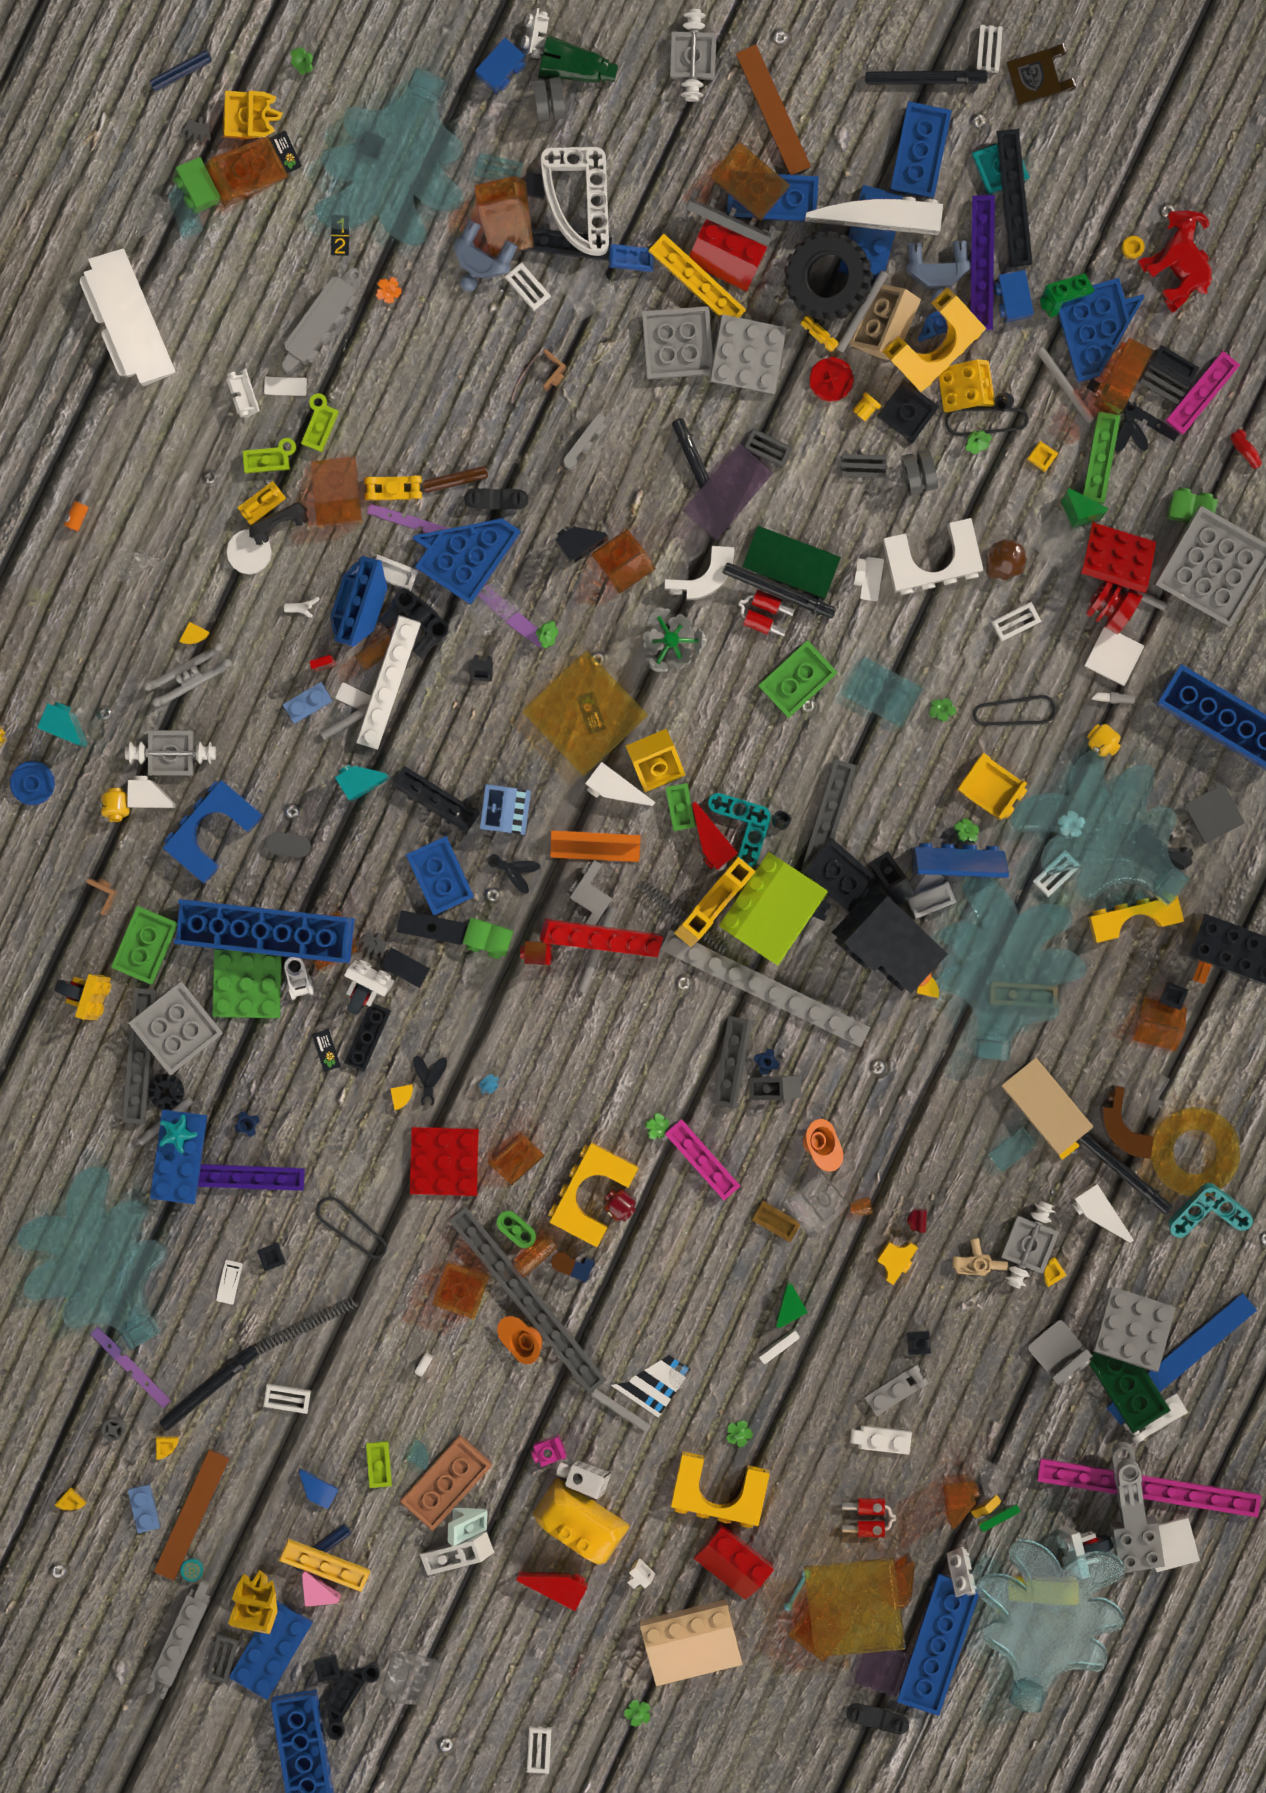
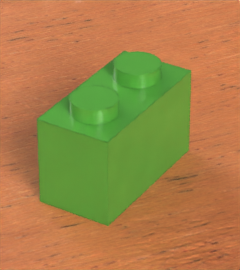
M201 157L176 167L173 179L177 188H181L185 194L183 198L188 209L192 208L194 214L219 204L221 196Z

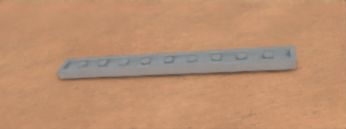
M669 930L660 950L859 1047L862 1046L869 1032V1026L697 942L690 947L675 935L672 930Z

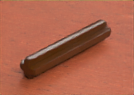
M485 466L424 480L422 484L424 491L429 493L488 478V472Z

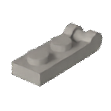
M597 414L564 458V466L567 470L572 471L576 469L579 456L582 452L586 454L593 446L591 440L595 435L600 436L607 427L604 424L606 417L602 414Z
M918 1364L910 1366L864 1396L876 1416L929 1383L927 1378L923 1377L919 1372L921 1369ZM910 1376L915 1380L911 1385L906 1380Z

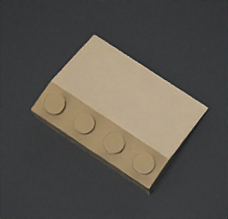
M727 1599L640 1620V1628L656 1686L743 1665Z

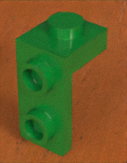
M1084 273L1047 284L1039 300L1040 305L1046 311L1049 318L1058 315L1064 302L1093 294L1094 288Z

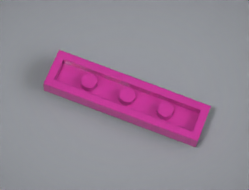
M1222 351L1165 422L1183 435L1238 369L1240 364Z
M682 1119L665 1133L723 1200H726L740 1187V1184Z

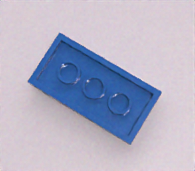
M908 101L890 191L934 199L952 110Z
M729 171L727 214L729 215L733 207L736 209L733 217L737 219H751L755 217L757 218L756 220L805 222L806 213L817 210L819 176Z
M863 184L859 201L873 199L902 200V197L905 196ZM851 226L848 237L865 251L872 266L870 267L873 273V280L871 282H874L881 270L885 272L896 231ZM841 260L838 272L849 275L847 265Z
M162 1110L161 1121H167L175 1125L180 1121L181 1115H185V1129L191 1133L197 1132L198 1136L184 1141L183 1149L185 1152L181 1154L176 1149L174 1143H166L163 1147L159 1145L167 1134L166 1128L160 1124L150 1199L196 1204L208 1115Z
M276 1600L277 1615L270 1634L255 1632L229 1676L230 1679L266 1700L270 1697L313 1623L309 1618Z

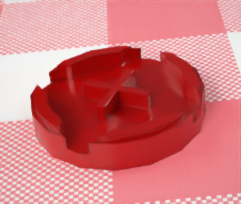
M827 357L818 361L811 369L809 377L810 388L814 395L826 402H837L845 398L851 391L854 382L853 372L849 364L836 357Z

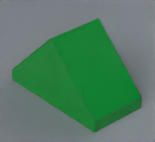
M1068 488L1061 499L1072 528L1101 521L1108 511V507Z
M788 1281L786 1282L775 1322L778 1328H782L808 1313L794 1286Z

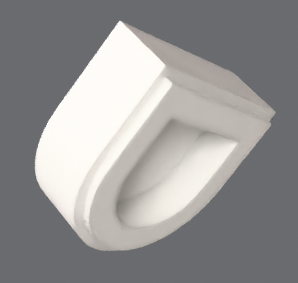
M864 559L857 560L853 585H863L866 571V561Z
M429 1353L424 1354L414 1371L415 1374L420 1377L423 1376L433 1358L432 1355Z

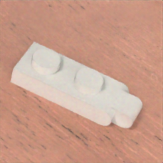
M861 1426L860 1430L851 1429L850 1443L859 1444V1449L909 1455L912 1432Z

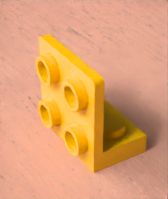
M976 359L951 365L939 375L944 412L948 413L974 406L989 407L995 405L989 361Z

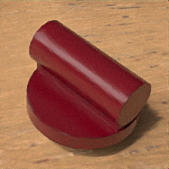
M915 1208L908 1214L907 1224L912 1231L925 1233L927 1210Z

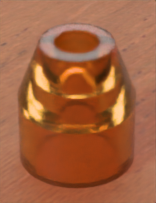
M870 1197L857 1199L850 1204L852 1215L866 1216L873 1214Z

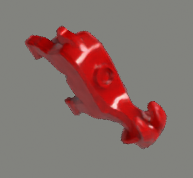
M1189 210L1169 212L1167 215L1169 220L1167 230L1176 227L1178 231L1159 253L1150 258L1144 257L1137 261L1143 272L1146 273L1148 271L1151 278L1170 266L1175 276L1181 280L1177 288L1162 291L1163 296L1166 298L1164 303L1171 313L1177 311L1187 301L1193 291L1196 290L1201 294H1207V288L1212 281V271L1208 264L1209 257L1204 250L1201 249L1199 251L1193 242L1196 221L1201 224L1204 230L1209 227V220L1202 212Z

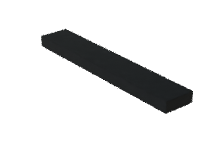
M1019 129L996 131L1009 267L1032 265Z

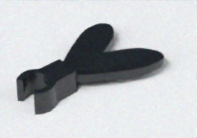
M1134 401L1132 403L1134 406L1133 410L1128 411L1126 409L1127 403L1124 402L1122 408L1125 412V422L1117 435L1115 451L1120 452L1123 450L1130 436L1138 448L1146 451L1148 449L1147 438L1135 421L1137 404Z
M492 854V857L498 858V863L492 865L489 862L488 865L505 870L513 885L520 892L527 894L529 887L520 873L535 872L540 868V864L535 861L508 863L500 859L498 855Z
M415 1056L413 1065L424 1086L421 1104L424 1105V1099L430 1097L432 1099L431 1105L433 1106L435 1099L432 1087L437 1084L447 1067V1059L445 1057L439 1059L429 1073L424 1060L419 1056Z

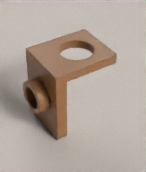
M544 349L543 354L558 366V369L543 385V389L547 392L553 385L556 387L563 380L564 376L562 374L566 370V366L547 349Z
M88 878L86 883L110 894L100 913L106 916L118 891L110 888L111 883L101 878L98 881Z

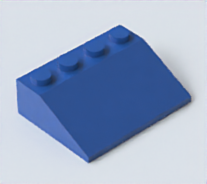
M919 843V847H913L912 874L1009 878L1005 851H999V846H986V850H977V845H963V849H954L955 844H941V848H932V843Z

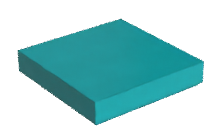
M997 143L973 152L971 155L987 195L1002 191ZM1022 159L1024 181L1030 179V176Z

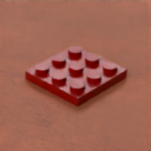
M1092 522L1081 573L1146 593L1156 542Z
M412 1127L410 1194L477 1196L479 1128Z

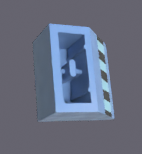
M486 784L480 829L525 835L531 791Z

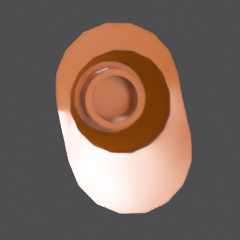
M817 1119L810 1123L803 1136L805 1150L811 1154L815 1164L820 1169L827 1172L837 1170L843 1162L844 1154L833 1125L824 1119Z
M514 1316L502 1318L497 1326V1333L501 1342L520 1363H534L542 1349L540 1333Z

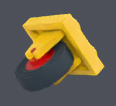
M88 974L87 980L79 977H73L71 982L57 980L54 991L66 996L65 1003L78 1007L75 1017L83 1020H98L104 1011L103 1002L105 996L111 990V978L104 975Z

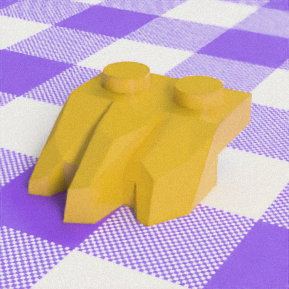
M225 91L223 137L252 139L265 137L275 132L269 122L279 121L283 114L270 107V104L275 102L276 96L260 91H248V93Z
M261 1570L258 1571L253 1581L243 1574L236 1585L232 1597L235 1605L228 1624L236 1628L270 1634L277 1615L274 1582H268V1577Z

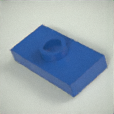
M611 244L609 247V268L652 272L654 257L648 252L650 248Z

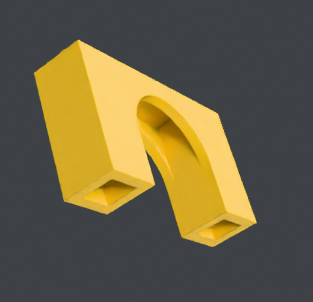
M948 287L931 302L947 323L946 337L937 349L925 354L916 353L905 341L897 336L882 351L920 392L929 387L986 329Z
M738 857L726 869L674 934L692 947L700 940L714 923V919L756 871Z
M591 1142L589 1146L584 1145L579 1155L582 1157L579 1166L574 1164L569 1174L572 1179L569 1185H563L558 1195L562 1198L558 1205L553 1204L548 1216L551 1217L549 1223L598 1247L608 1225L585 1214L580 1209L576 1200V1191L579 1185L590 1176L603 1175L629 1188L639 1166Z
M682 1451L671 1499V1507L675 1508V1512L687 1514L688 1511L695 1512L696 1516L706 1519L709 1516L718 1517V1521L724 1523H731V1520L740 1522L741 1526L753 1528V1525L759 1526L770 1475L768 1469L747 1465L743 1487L738 1497L726 1504H715L708 1501L699 1489L704 1456Z

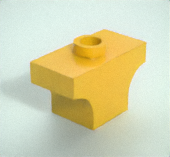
M887 1240L876 1257V1260L886 1268V1275L884 1277L886 1281L894 1285L901 1273H906L912 1265L910 1260L918 1249L915 1244L908 1241L906 1244L899 1246Z

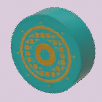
M189 1558L181 1566V1575L189 1582L197 1581L203 1575L204 1566L199 1559Z

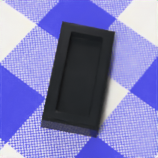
M1163 345L1159 347L1150 365L1188 387L1200 368Z
M392 947L380 966L418 988L421 987L431 969Z

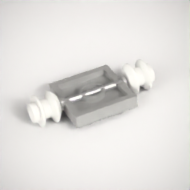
M689 9L687 13L683 14L688 19V22L684 23L683 27L689 30V32L671 33L670 79H688L681 83V86L685 87V92L681 93V96L685 97L686 101L695 102L700 97H703V94L699 92V88L703 87V83L697 79L715 80L716 33L698 32L705 28V24L701 23V19L705 18L706 15L701 13L700 9Z
M148 731V749H146L142 742L138 746H134L130 742L129 746L125 747V759L129 760L130 764L134 760H139L140 764H142L148 758L149 776H194V758H196L199 764L203 760H208L209 764H211L212 760H216V746H212L211 742H209L208 746H203L199 742L196 749H194V731Z
M1040 1201L1039 1204L1034 1203L1037 1210L1030 1213L1036 1219L1034 1222L1021 1216H1016L1000 1256L1017 1263V1266L1009 1267L1012 1273L1005 1278L1008 1279L1007 1284L1019 1289L1021 1285L1026 1286L1023 1282L1024 1277H1030L1028 1272L1024 1270L1026 1267L1043 1274L1059 1235L1058 1231L1043 1226V1223L1051 1222L1049 1214L1055 1213L1054 1210H1051L1053 1205Z

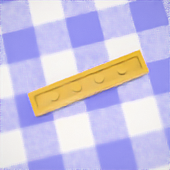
M665 234L649 249L648 252L719 317L723 314L740 318L746 311L737 300Z

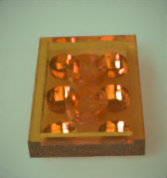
M740 142L737 143L710 175L714 182L760 221L790 188V184Z

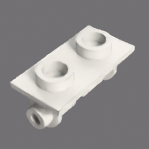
M539 8L527 14L525 18L526 33L521 41L522 53L524 55L532 53L534 58H540L544 52L546 38L540 37L538 34H547L549 22L548 13L539 12Z
M243 369L238 373H228L226 381L231 394L237 393V397L233 398L237 414H240L241 418L244 417L246 419L259 412L260 410L247 370Z
M964 1547L946 1553L955 1596L976 1594L977 1586H975L973 1574H969V1570H972L969 1559L970 1554L967 1553Z

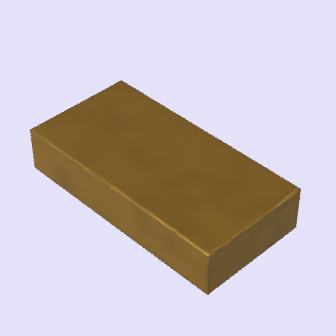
M763 1200L751 1219L788 1242L792 1241L801 1225V1222Z

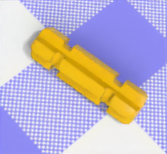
M810 315L805 316L800 324L806 330L809 329V333L821 344H825L824 347L829 352L834 351L839 344L838 341L833 337H829L830 334L818 323H815V320Z

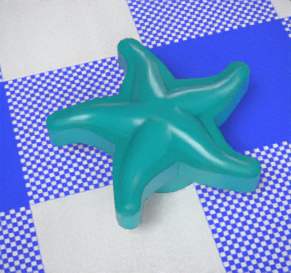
M181 1115L180 1121L175 1125L167 1121L160 1122L167 1131V1134L159 1144L161 1147L166 1143H174L176 1149L183 1154L185 1152L183 1149L184 1141L198 1136L197 1132L191 1133L185 1129V1115Z

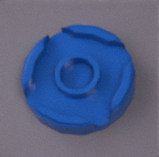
M27 761L18 765L10 778V789L14 797L27 805H40L46 802L53 795L56 786L55 777L51 769L37 761Z

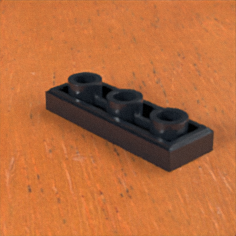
M401 910L397 932L463 945L467 923ZM431 923L436 926L434 932L428 930V925Z
M372 1003L368 1007L344 1061L345 1064L365 1072L392 1010L376 1003ZM365 1033L371 1034L370 1041L364 1039Z

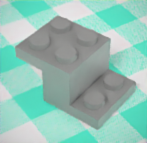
M595 860L593 863L588 861L581 872L584 874V877L580 882L576 880L569 890L572 893L570 897L572 900L592 912L591 916L586 914L581 921L583 924L596 925L613 899L590 884L602 867Z

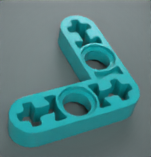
M713 794L708 800V806L712 812L748 823L738 857L741 859L742 855H747L748 849H744L745 844L750 847H758L757 852L752 850L751 853L754 862H749L748 864L753 868L758 862L771 819L770 811L764 806L725 794ZM721 797V802L728 804V799L733 800L729 807V814L724 812L726 810L725 807L720 806L718 810L714 809L715 805L712 804V800ZM737 803H742L746 808V812L742 816H737L733 813V807ZM749 806H753L754 809L752 811L756 813L764 810V815L767 816V819L757 822V817L752 815L750 817L751 820L746 819L749 814ZM751 831H757L761 836L757 844H752L748 841V834Z
M1206 1183L1171 1217L1168 1226L1173 1236L1182 1238L1210 1210L1240 1231L1249 1229L1253 1224V1218L1245 1207L1216 1185ZM1213 1192L1217 1200L1214 1201V1199L1210 1196L1206 1197L1205 1193ZM1228 1202L1232 1204L1228 1211L1220 1210V1206L1223 1203ZM1193 1206L1200 1207L1199 1213L1191 1215L1188 1212ZM1237 1212V1215H1239L1241 1218L1245 1217L1246 1221H1238L1237 1217L1234 1214ZM1183 1224V1228H1176L1175 1225Z

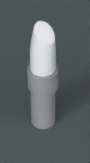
M1097 692L1091 699L1113 704H1134L1135 695Z

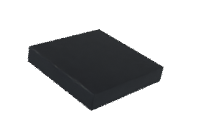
M903 380L877 418L913 444L940 406Z

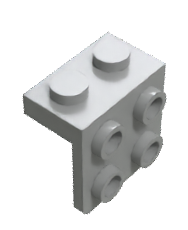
M1057 1320L1028 1345V1350L1058 1385L1061 1382L1063 1384L1068 1382L1073 1377L1072 1373L1078 1368L1081 1370L1090 1363L1089 1359L1092 1357L1090 1352L1081 1344L1062 1320Z

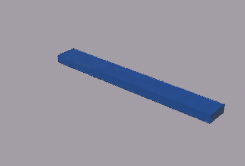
M1242 1292L1161 1360L1158 1372L1151 1370L1147 1372L1159 1392L1165 1389L1257 1311ZM1111 1402L1106 1406L1107 1410L1122 1425L1125 1421L1114 1403Z

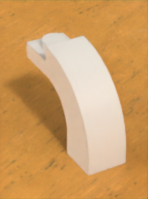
M712 546L710 567L702 577L691 581L665 579L664 590L669 591L670 595H682V591L687 592L686 600H698L713 594L728 578L722 571L726 563L733 564L734 547Z

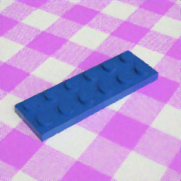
M937 1574L896 1699L898 1703L940 1716L981 1587L977 1586L976 1594L974 1595L964 1594L956 1597L952 1577Z

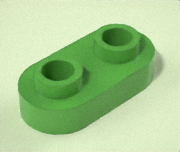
M506 1210L500 1213L497 1218L499 1230L521 1248L531 1247L536 1240L535 1230L513 1211ZM509 1217L513 1222L511 1225H506L504 1219ZM527 1232L529 1239L523 1240L521 1234Z

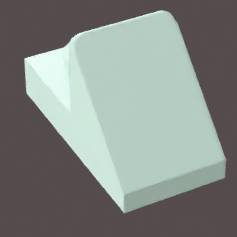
M453 1508V1520L448 1523V1543L455 1546L486 1531L487 1510Z

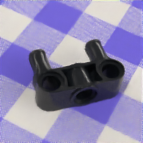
M402 589L397 592L392 600V606L379 619V622L387 629L396 622L398 615L404 616L407 614L408 618L420 622V628L426 631L424 633L425 636L412 651L421 659L434 645L437 646L446 639L450 632L448 624L438 613L408 589ZM404 594H409L412 597L411 603L407 606L400 604V598ZM437 624L445 626V632L440 636L433 633V628Z

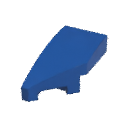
M938 311L929 314L926 318L924 327L918 337L919 343L947 332L946 320Z
M299 1468L298 1473L307 1499L328 1509L339 1489L330 1483L318 1479L316 1475Z

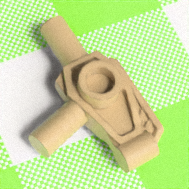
M979 1238L970 1239L973 1256H953L952 1268H955L957 1274L985 1276L991 1269L1007 1271L1008 1262L993 1261L988 1254H982Z

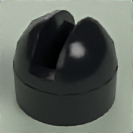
M1007 392L997 394L994 400L996 408L1000 411L1012 408L1014 403L1012 394Z
M777 811L772 819V824L774 828L777 827L780 830H785L790 825L792 818L785 811Z

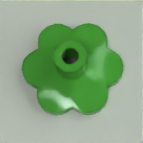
M302 47L293 49L291 51L292 66L297 68L298 72L302 75L310 73L313 69L311 64L313 60L312 54L310 52L306 53Z
M982 430L978 432L973 431L967 438L965 449L971 451L972 454H977L989 447L992 437L989 433H985Z
M554 621L543 623L541 628L536 630V636H538V640L541 642V647L548 648V646L554 645L558 628L555 627Z

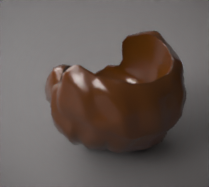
M1007 539L994 543L986 553V573L990 578H1001L1002 580H1008L1022 574L1027 561L1024 547L1014 540Z

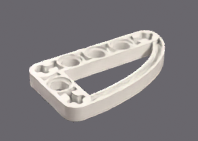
M598 147L548 148L544 150L541 155L543 186L550 211L557 226L565 238L580 251L594 256L605 254L609 247L605 152ZM571 154H576L580 160L576 164H570L567 161V157ZM595 154L600 158L598 160V169H594V160L592 158ZM550 155L553 156V159H556L553 164H549L547 160ZM561 155H564V156H563V163H564V164H561V159H560ZM551 171H586L588 241L580 237L564 217L555 194ZM593 175H599L603 181L599 185H594L591 183L590 178ZM599 196L603 199L604 203L597 207L592 205L591 199ZM594 218H601L604 221V225L596 228L592 225V220ZM596 234H601L600 238L603 245L600 249L595 245Z

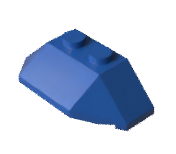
M361 556L358 562L353 564L343 575L330 615L334 641L354 647L374 631L388 588L380 560Z

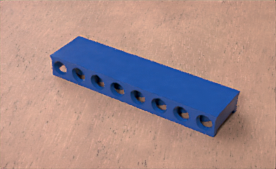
M178 899L180 907L176 939H174V944L350 963L355 918Z
M317 1689L273 1696L271 1707L285 1792L334 1793Z

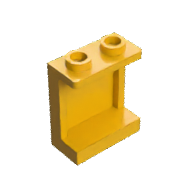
M981 753L956 791L999 821L1003 818L1008 819L1015 809L1012 805L1016 799L1020 801L1026 794L1027 789H1025L1027 783L998 765L985 753Z

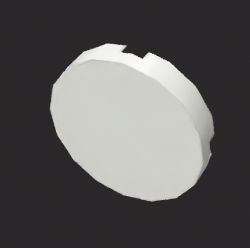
M249 529L240 531L228 543V561L240 573L248 575L259 573L271 561V544L268 541L266 543L263 542L262 545H256L254 538L249 537Z

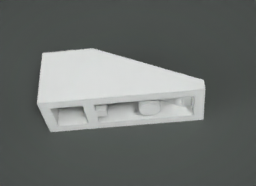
M602 762L585 783L589 786L587 791L596 798L601 795L603 798L647 806L655 804L652 799Z
M1094 1182L1072 1196L1075 1201L1072 1205L1079 1215L1083 1213L1090 1220L1130 1243L1134 1241L1098 1184Z
M484 1532L455 1546L446 1544L424 1552L420 1556L427 1575H432L482 1562L492 1555L494 1550L487 1532Z

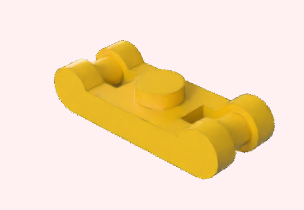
M422 476L364 477V485H366L364 500L422 499V492H420ZM405 484H411V492H405ZM375 485H382V493H375Z

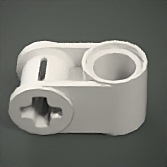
M288 958L284 969L292 1000L296 999L297 996L305 994L314 995V988L305 959ZM292 960L300 962V971L294 972L290 969L289 964Z

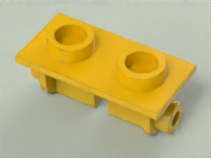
M272 481L237 508L251 525L282 503L286 497L274 481Z

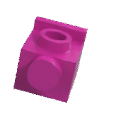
M559 1434L534 1443L533 1447L535 1450L531 1451L535 1463L540 1462L541 1467L567 1458V1453ZM550 1449L552 1451V1455L545 1456L544 1450Z

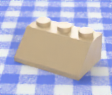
M883 284L848 345L878 358L890 360L882 351L897 336L903 341L905 340L921 299L907 289Z

